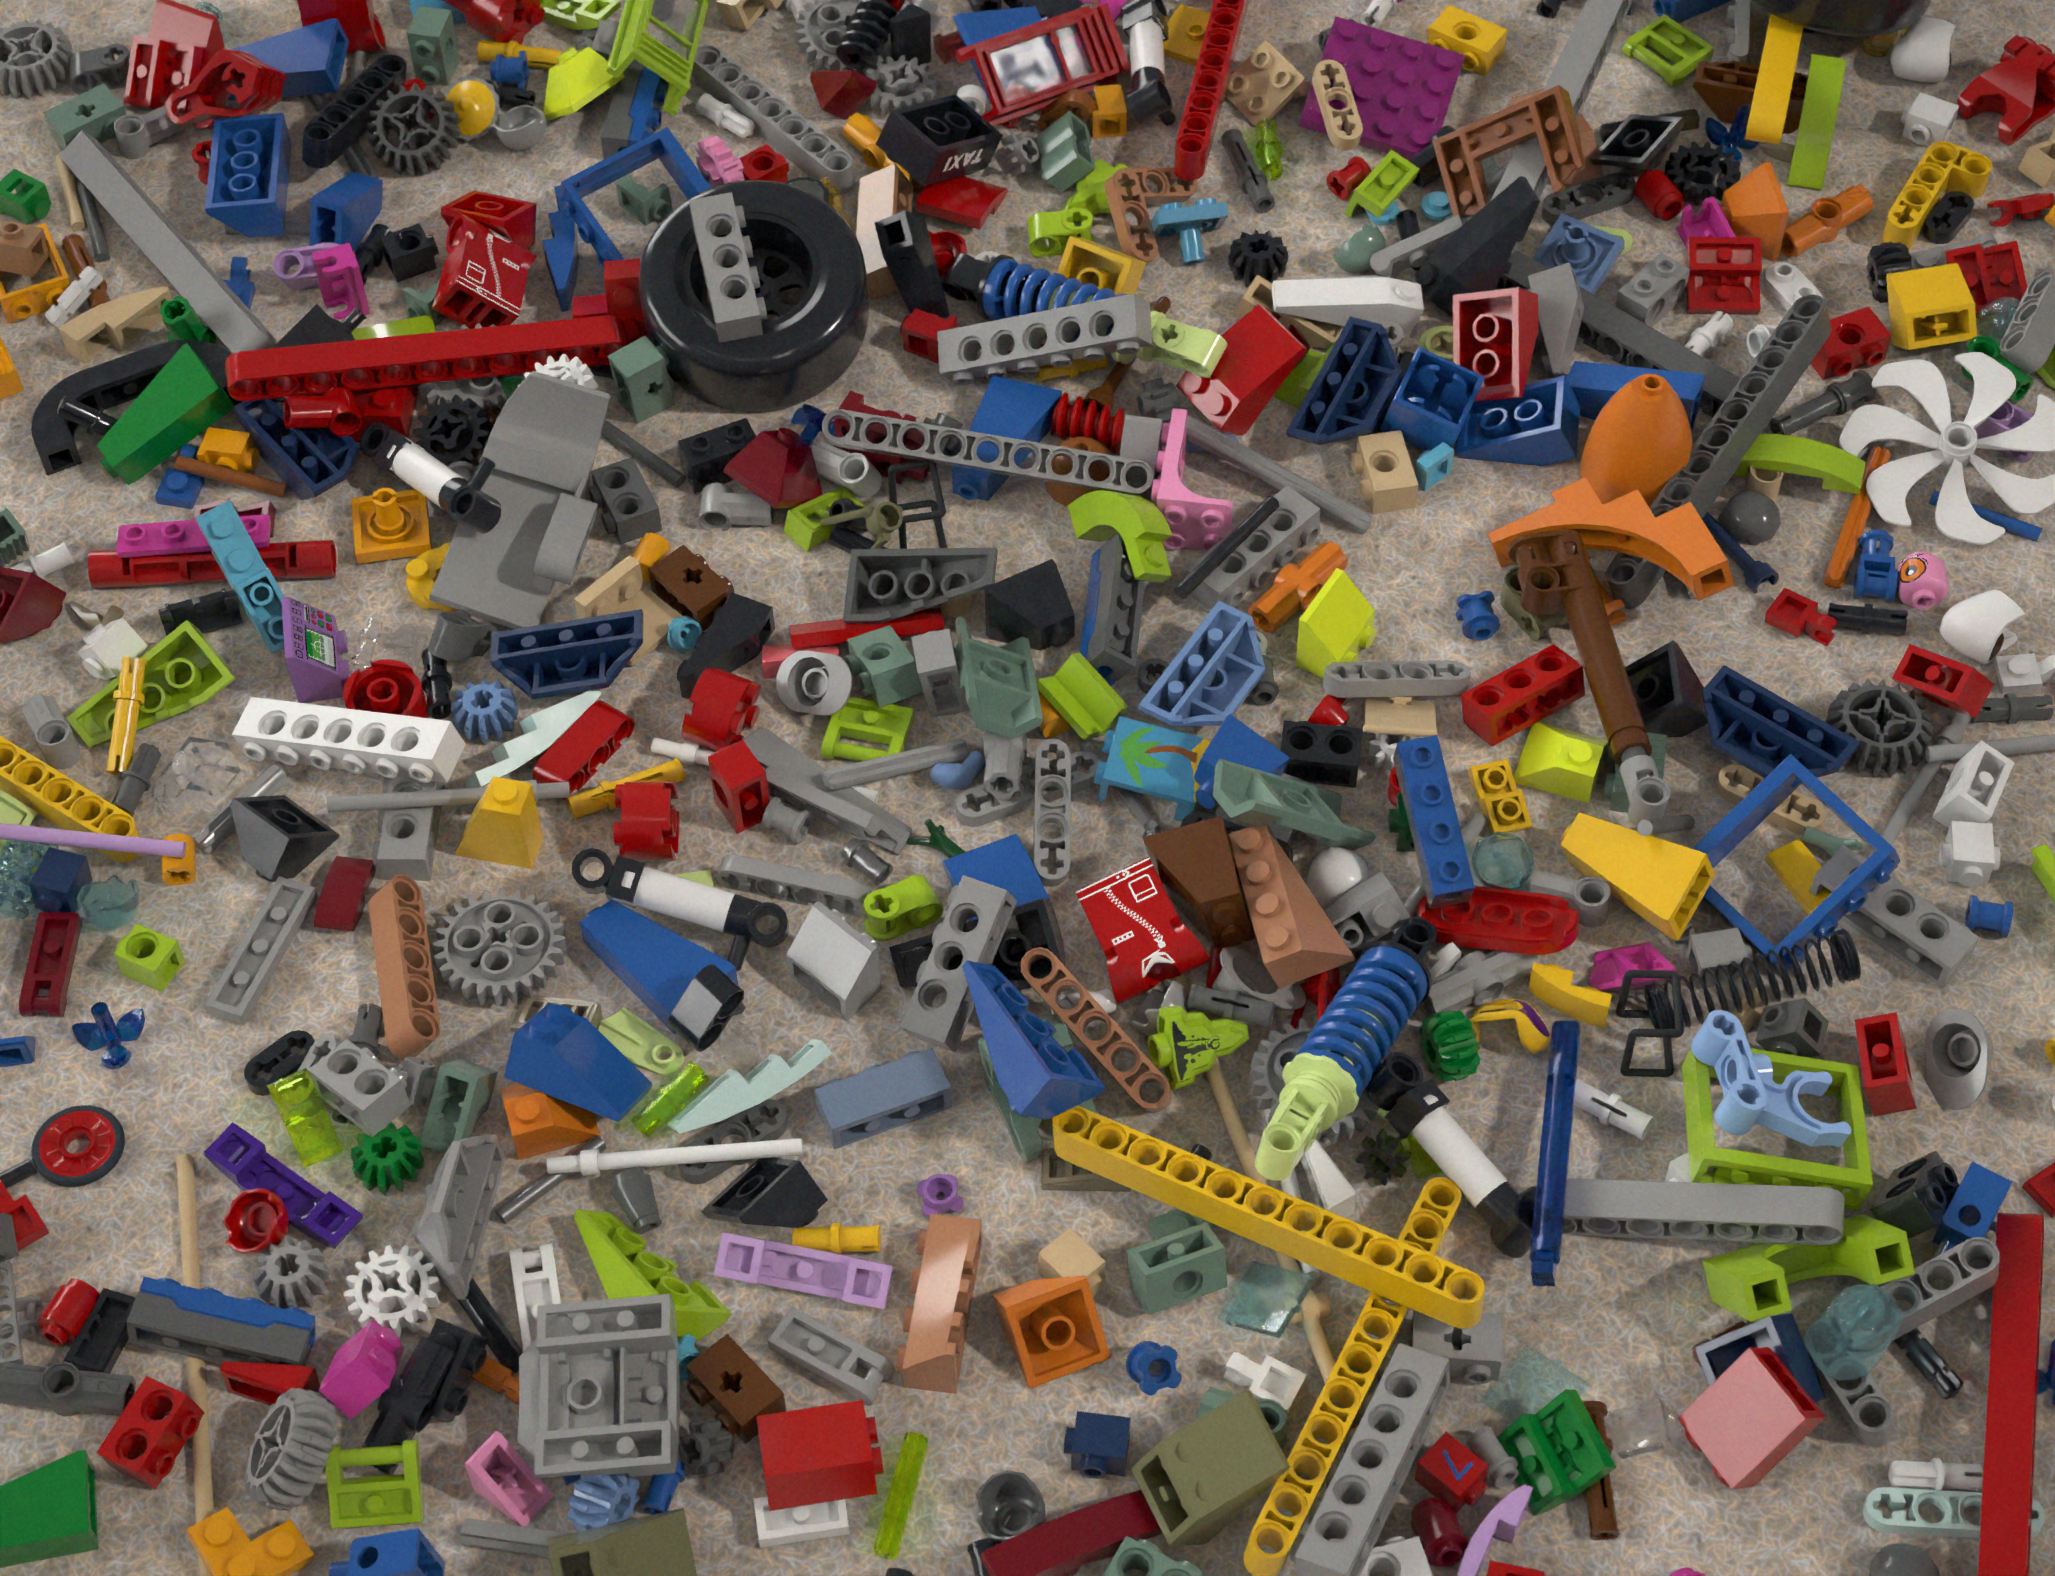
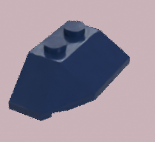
M1349 317L1286 431L1288 437L1323 445L1372 433L1403 376L1402 369L1382 324Z
M284 398L244 401L233 407L245 431L251 433L254 446L258 449L261 458L301 500L315 498L347 479L359 452L358 444L350 436H337L332 433L330 428L286 429L283 411Z
M642 609L494 632L491 638L490 662L492 667L531 699L609 688L643 644L644 613Z
M1725 665L1703 689L1702 697L1712 748L1763 778H1766L1790 754L1817 778L1837 773L1860 745V742Z

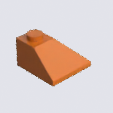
M1764 162L1724 191L1720 209L1736 237L1761 238V256L1770 261H1778L1789 210L1771 162Z
M519 1083L500 1088L518 1160L588 1142L596 1135L600 1137L594 1112Z
M1085 1275L1033 1279L992 1294L1003 1332L1030 1389L1111 1358L1089 1282Z

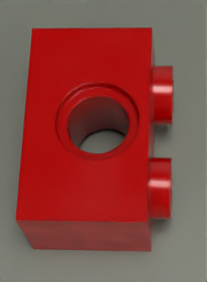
M1869 306L1830 319L1831 334L1810 364L1822 380L1833 376L1843 377L1853 369L1865 365H1877L1886 358L1892 335Z
M1909 644L1892 677L1894 681L1900 683L1908 692L1914 690L1915 696L1975 719L1994 685L1974 667Z
M743 740L720 748L714 754L708 756L714 802L735 832L739 834L762 822L763 814L770 802L765 770Z
M1897 1012L1854 1020L1864 1088L1873 1115L1879 1116L1917 1109L1906 1040Z

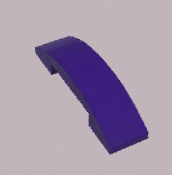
M234 1122L204 1151L205 1157L241 1190L263 1188L279 1195L287 1208L289 1224L313 1240L335 1249L363 1219V1215L331 1191L327 1194L323 1193L268 1154L265 1144Z

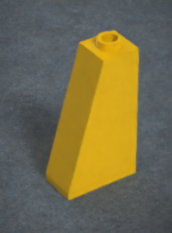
M1580 812L1572 825L1565 829L1560 844L1569 863L1586 877L1596 876L1604 879L1611 889L1610 894L1665 935L1679 941L1716 875L1706 853L1651 835L1642 836L1638 831Z

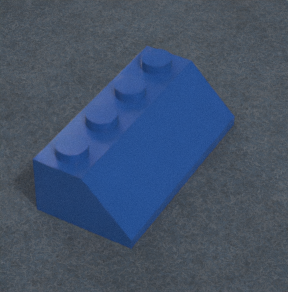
M283 113L214 119L205 211L207 215L249 238L284 235L292 144Z

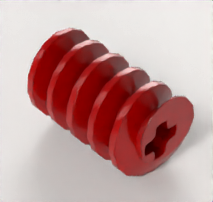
M1064 393L1055 407L1050 434L1053 436L1057 432V436L1061 440H1066L1069 436L1071 438L1079 436L1094 438L1102 442L1108 450L1112 446L1113 453L1120 455L1125 419L1124 408L1120 407L1115 416H1111L1110 404H1105L1099 413L1097 412V402L1095 400H1092L1087 409H1084L1083 397H1077L1074 404L1070 405L1069 393Z

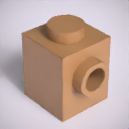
M3 220L0 224V270L33 277L49 257L43 228Z

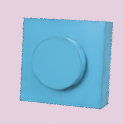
M1442 442L1432 450L1423 452L1416 462L1415 475L1419 487L1424 491L1442 480L1452 471L1454 450L1445 442Z

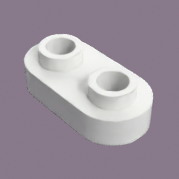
M1785 262L1774 263L1765 272L1764 286L1787 311L1802 296L1814 294L1822 297L1821 292L1792 264Z

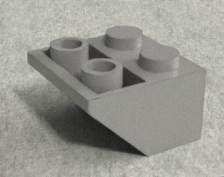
M817 901L810 909L786 954L788 972L792 978L848 1021L881 991L878 945L869 934L865 932L859 933L851 927L838 910H830Z

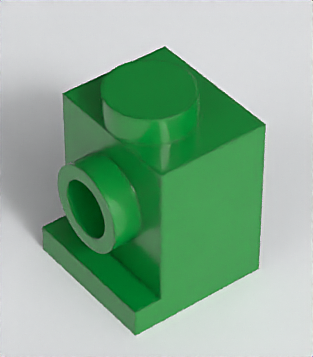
M16 169L10 171L0 180L1 214L4 215L6 213L28 225L35 218L43 219L47 216L52 203L44 183ZM15 189V191H16L15 194L10 193L11 191H13V190Z

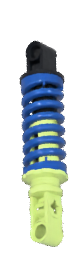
M958 253L941 281L943 290L948 295L961 301L976 303L980 316L987 321L1127 295L1124 293L1115 295L1113 290L1108 288L1099 290L1092 283L1083 285L1079 279L1070 278L1067 280L1063 274L1054 273L1051 275L1047 269L1039 268L1035 270L1030 264L1023 263L1019 265L1013 257L1008 255H999L990 263H987L970 255ZM1151 311L1152 345L1139 347V352L1133 354L1107 353L1110 358L1123 364L1132 362L1137 356L1139 360L1145 362L1155 360L1172 367L1190 371L1197 376L1209 378L1228 344L1222 336L1212 330L1190 326L1177 320L1168 319L1164 313ZM1114 323L1108 327L1106 336L1112 332ZM1080 330L1075 333L1073 342L1078 339Z
M1409 917L1401 923L1390 941H1376L1363 949L1351 974L1347 977L1333 1001L1330 1002L1315 1028L1310 1032L1306 1042L1302 1044L1297 1055L1291 1062H1287L1283 1069L1282 1078L1284 1079L1285 1086L1279 1096L1280 1104L1271 1121L1264 1129L1254 1161L1255 1168L1260 1175L1274 1181L1288 1178L1305 1151L1311 1148L1319 1131L1330 1128L1334 1121L1345 1119L1348 1113L1355 1110L1363 1089L1366 1088L1372 1079V1074L1379 1068L1381 1061L1384 1060L1390 1047L1397 1040L1399 1033L1406 1026L1407 1020L1415 1012L1416 1006L1422 1003L1431 991L1432 977L1427 967V962L1437 936L1436 928L1431 922L1420 917Z

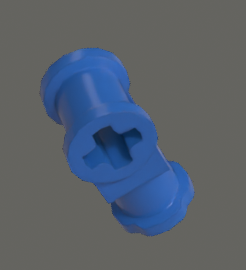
M1870 530L1863 533L1859 538V548L1863 552L1860 554L1855 572L1853 599L1868 596L1885 598L1887 603H1893L1897 586L1895 557L1889 556V552L1893 548V537L1883 530ZM1876 541H1880L1878 548H1876Z

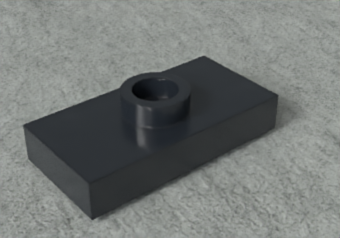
M103 1288L96 1301V1305L84 1322L63 1362L72 1363L78 1370L111 1373L129 1339L126 1321L136 1298Z

